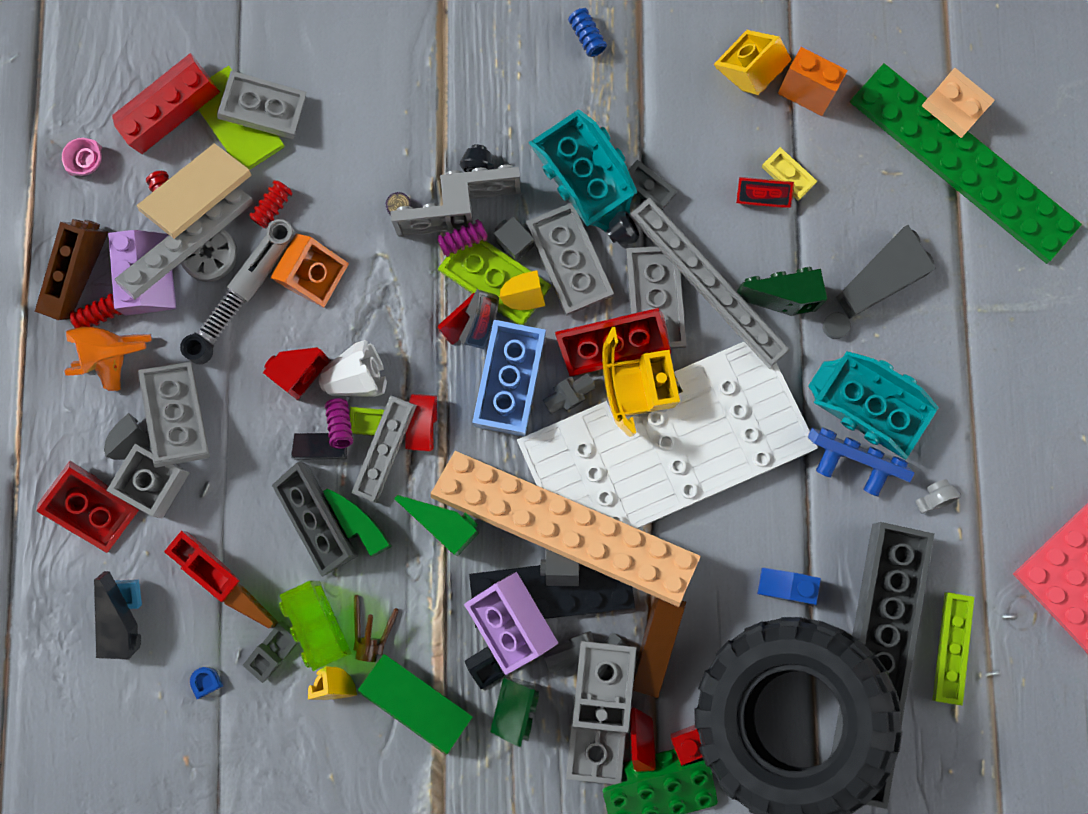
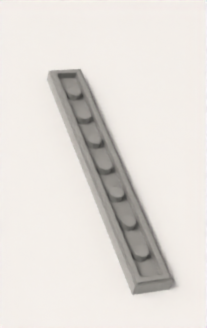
M650 197L630 213V218L769 369L790 351Z

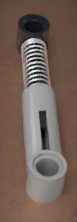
M277 219L268 225L265 237L227 286L229 293H226L227 296H223L224 300H220L221 304H218V308L215 307L216 311H212L213 315H209L210 319H206L207 323L204 322L205 326H201L197 333L194 332V334H190L182 340L180 351L185 358L195 364H205L212 358L213 344L217 341L216 336L220 337L219 333H222L221 330L225 329V325L228 326L227 322H231L230 318H233V314L236 315V310L239 311L238 307H242L240 304L248 303L283 257L296 232L287 221ZM287 231V236L284 239H277V235L280 232ZM197 344H201V351L198 354L193 355V347Z

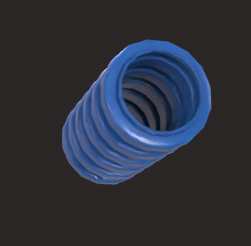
M580 8L569 16L568 21L572 24V29L576 31L575 34L579 37L580 43L583 44L582 47L586 50L587 56L595 57L605 50L607 44L603 41V36L599 34L600 31L596 28L595 22L592 21L593 19L589 15L588 9Z

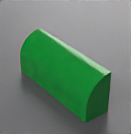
M385 654L382 655L358 689L359 694L446 756L473 718V716Z

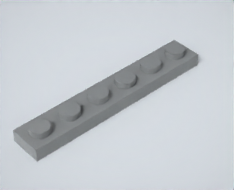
M237 187L175 239L169 235L115 278L117 285L134 300L137 299L253 205L252 197Z

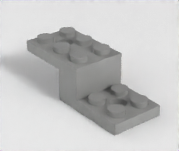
M502 165L498 169L492 170L475 168L472 172L464 173L458 170L448 171L445 175H440L442 206L436 203H429L423 205V208L398 207L397 210L391 211V221L397 236L453 231L455 228L460 230V226L464 225V227H467L470 222L473 224L471 199L521 194L519 167Z
M581 641L566 779L605 784L621 783L626 732L628 733L636 647ZM603 664L611 665L614 670V674L609 680H602L598 676V668ZM593 746H600L604 751L602 759L598 761L591 760L588 756L589 749Z

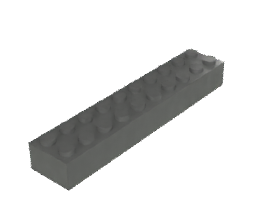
M878 522L873 523L852 636L859 639L876 655L887 670L894 689L897 691L901 707L902 727L935 533ZM840 707L831 755L837 748L842 735L843 718ZM895 764L891 775L882 789L866 805L888 809Z

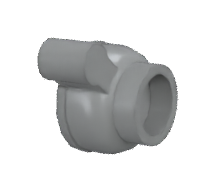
M945 479L927 487L930 494L917 499L915 502L921 514H924L931 510L945 507L959 500L961 496L957 489Z

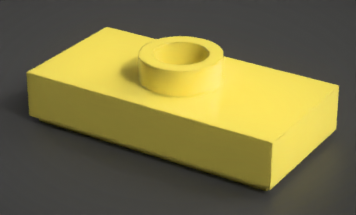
M781 147L762 165V168L773 179L794 182L793 197L797 201L817 183V180Z

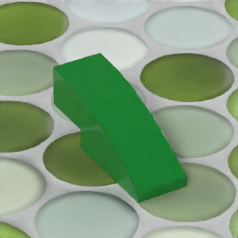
M328 488L323 490L348 538L353 539L359 535L369 555L372 557L392 547L381 528L359 506Z

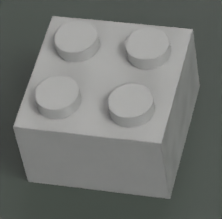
M134 444L106 491L152 517L163 519L190 472L176 464L155 468L152 451L146 447Z

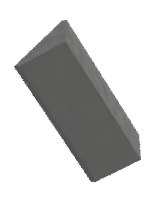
M302 461L297 462L274 482L272 487L319 573L323 577L358 557V554L344 532L309 465Z

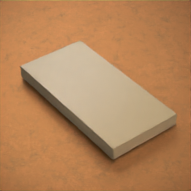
M214 143L136 206L143 215L175 239L247 180L251 173L248 168Z

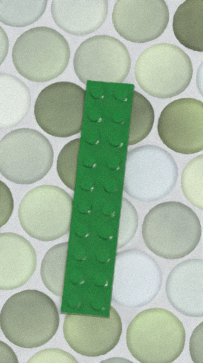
M883 63L854 95L850 103L1044 263H1049L1082 224L970 132L967 131L960 138L922 107L928 98Z

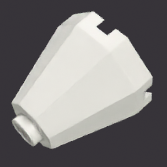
M366 340L357 342L324 367L320 374L321 377H319L321 389L331 396L376 397L385 394L386 376L380 377L379 370L384 368L374 345L371 343L367 344L368 341Z

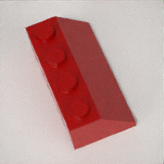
M189 53L112 115L113 123L126 143L140 154H144L218 95L220 90L195 57Z

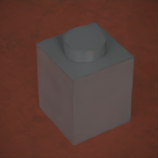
M514 217L508 221L503 220L495 228V241L515 261H518L534 247V238Z
M546 550V559H541L540 569L541 576H546V586H579V563L553 551Z

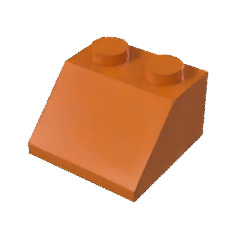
M296 233L270 278L290 291L324 308L349 263L312 237Z

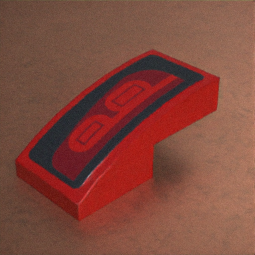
M739 177L736 203L791 208L794 182Z

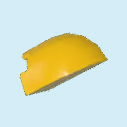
M537 270L512 277L500 290V299L503 304L511 309L531 310L545 306Z
M326 666L318 670L316 673L318 676L315 679L314 685H309L308 700H331L357 695L356 686L351 676L344 669Z

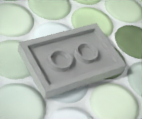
M231 71L218 110V119L294 140L306 99V92Z

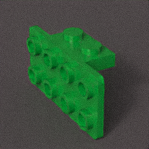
M675 749L655 754L656 768L654 771L636 772L632 760L624 762L623 766L628 781L607 786L602 790L608 814H687L713 807L718 803L711 768L706 767L704 760L681 766Z

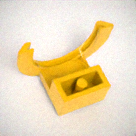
M612 327L603 345L605 387L616 425L628 437H633L636 434L634 419L630 417L628 420L626 416L671 409L680 402L670 351L646 353L640 359L614 363V352L618 340L615 327Z

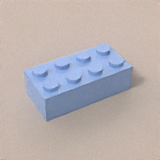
M499 320L493 321L472 422L474 427L526 436L546 338L545 329Z

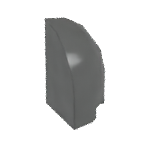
M130 413L124 416L109 432L104 446L105 457L113 460H125L134 444L143 447L150 445L148 431L145 432L137 425L138 420Z

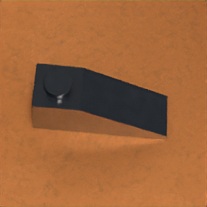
M104 571L94 579L96 658L129 660L141 646V634H138V624L110 571Z

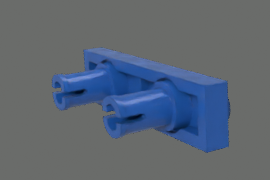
M822 427L821 431L811 428L808 438L814 444L825 449L816 471L826 477L831 478L840 457L846 456L873 468L863 490L878 497L888 476L893 475L911 482L915 474L907 466L908 462L899 457L893 456L892 459L884 457L885 453L874 447H869L868 450L860 447V442L846 437L845 440L836 437L837 433Z

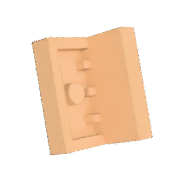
M954 68L923 103L922 107L962 138L995 99L958 69Z

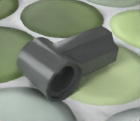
M591 631L568 639V642L555 645L543 653L549 672L553 673L574 664L578 665L581 641L595 642Z

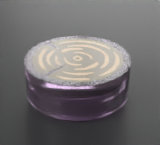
M395 192L387 198L385 206L388 214L391 216V211H395L398 207L402 206L412 207V204L406 194Z

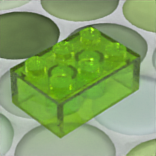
M309 580L279 595L282 600L279 602V607L285 617L289 616L293 625L290 627V632L296 643L300 641L304 650L301 656L307 668L311 667L312 671H316L352 655L320 581Z

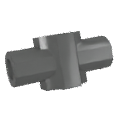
M588 373L575 381L573 377H570L553 387L555 393L543 399V402L550 414L563 407L568 411L585 401L584 395L595 389L596 386Z

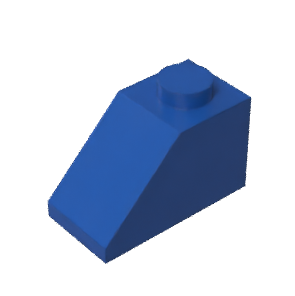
M761 568L757 594L816 605L821 578Z

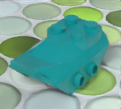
M578 109L528 143L543 163L542 169L550 180H555L559 186L557 190L564 201H570L586 226L593 225L607 232L609 222L617 212L626 211L630 215L631 200L637 193V190L624 163L625 157L619 148L615 149L609 141L611 138L604 127L600 128L593 119Z
M846 351L844 356L837 360L824 361L808 385L815 397L814 403L841 420L840 423L844 427L852 431L856 429L865 434L864 438L874 445L881 444L907 460L937 412L938 405L922 387L917 385V381L906 374L901 375L893 370L894 367L886 361H878L874 358Z

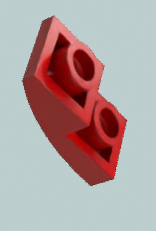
M411 394L409 402L417 406L405 434V449L431 451L434 449L433 423L437 422V395Z

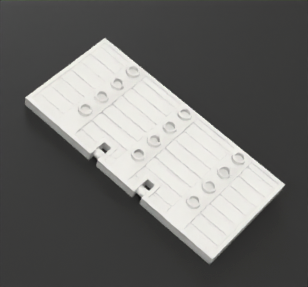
M745 342L675 371L677 388L679 387L681 392L679 393L680 402L671 409L626 416L628 420L630 417L634 419L636 434L633 437H628L616 425L610 406L605 401L517 439L536 486L637 529L817 450L818 447L808 438L810 431L777 363L769 369Z

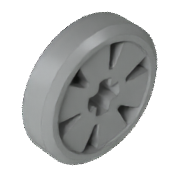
M222 229L183 260L181 265L189 275L199 281L213 282L227 276L236 264L238 256L236 243L228 232ZM209 248L213 251L211 252L213 255L211 258L202 256L205 254V249Z

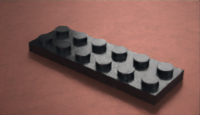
M580 563L579 586H546V576H541L540 574L541 565L469 574L471 596L473 599L497 582L517 572L544 619L635 608L632 586Z

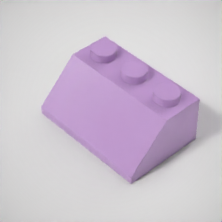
M141 230L108 233L114 309L123 315L128 316L176 309L173 269L135 300L120 288L115 281L117 276L168 237V234Z
M517 572L497 582L464 604L505 675L539 657L558 644L557 639Z

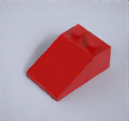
M69 461L38 502L36 511L108 553L139 509L106 491L109 487L74 462Z

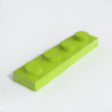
M944 592L932 701L963 706L975 598L973 596Z

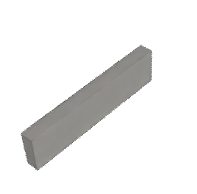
M390 395L352 494L373 503H378L417 405Z

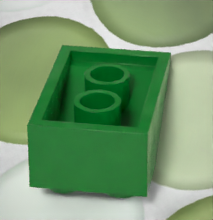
M400 495L394 498L456 556H459L479 534L475 529L478 524L467 513L461 516L456 511Z

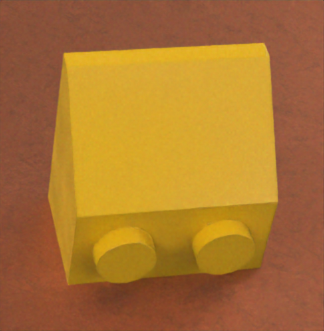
M746 30L714 63V66L742 91L759 95L784 70L792 59L779 36Z

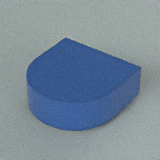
M211 667L198 668L190 677V686L196 699H200L223 687L217 671Z

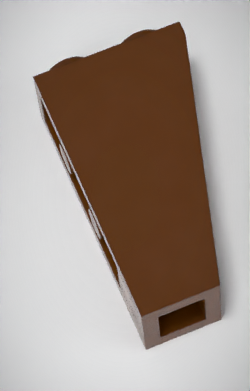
M72 219L71 222H60L34 312L56 320L70 319V312L75 311L108 235V231L99 228V223Z
M654 596L634 670L632 691L656 698L659 697L686 601H681L678 607Z

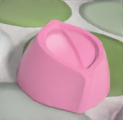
M77 138L70 141L62 152L63 165L71 176H87L97 170L102 160V146L97 141L88 138Z

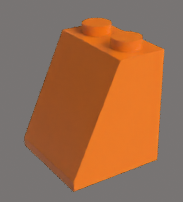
M800 47L777 94L823 116L848 70Z

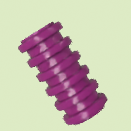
M479 219L475 220L476 223L474 224L468 223L467 227H464V225L460 226V230L453 229V233L446 232L445 236H438V242L446 257H449V253L452 252L456 254L459 249L461 251L465 250L464 247L466 246L472 247L473 243H476V245L480 244V240L487 241V233Z
M334 398L325 403L327 429L329 431L328 437L330 438L329 444L331 447L338 449L346 448L353 444L354 441L348 409L349 405L347 400L341 398Z

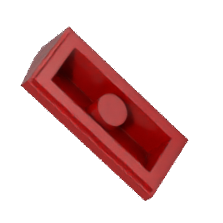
M475 293L438 325L440 334L451 345L459 341L470 318L466 310Z
M631 708V749L634 770L636 772L654 771L656 765L653 719L637 708Z

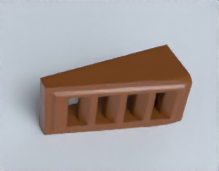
M237 584L224 600L225 605L267 628H274L279 623L240 584Z

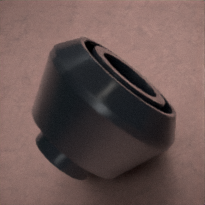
M472 145V148H468L460 161V166L464 172H472L475 168L494 169L491 152L484 145Z
M617 212L609 222L607 233L613 243L618 242L620 245L637 242L640 234L628 212Z

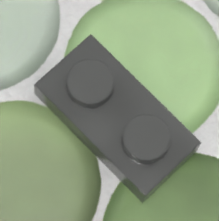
M636 160L628 170L636 187V194L645 201L650 197L661 210L665 208L677 193L675 188L639 160Z

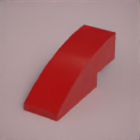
M180 531L164 551L181 566L185 573L220 602H223L240 582L233 572L212 552L186 531Z

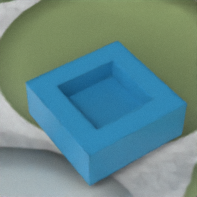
M139 580L115 581L129 609H138L142 606Z

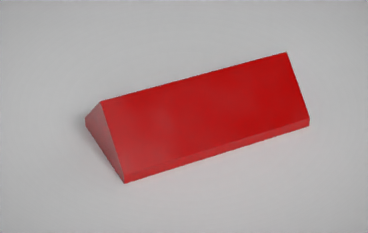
M655 308L555 332L569 376L603 369V345L612 327H615L618 340L614 352V363L640 359L643 354L669 350L671 354L665 319L661 310Z

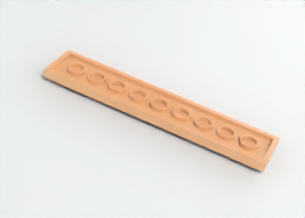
M457 451L453 453L430 493L431 498L678 607L701 557Z

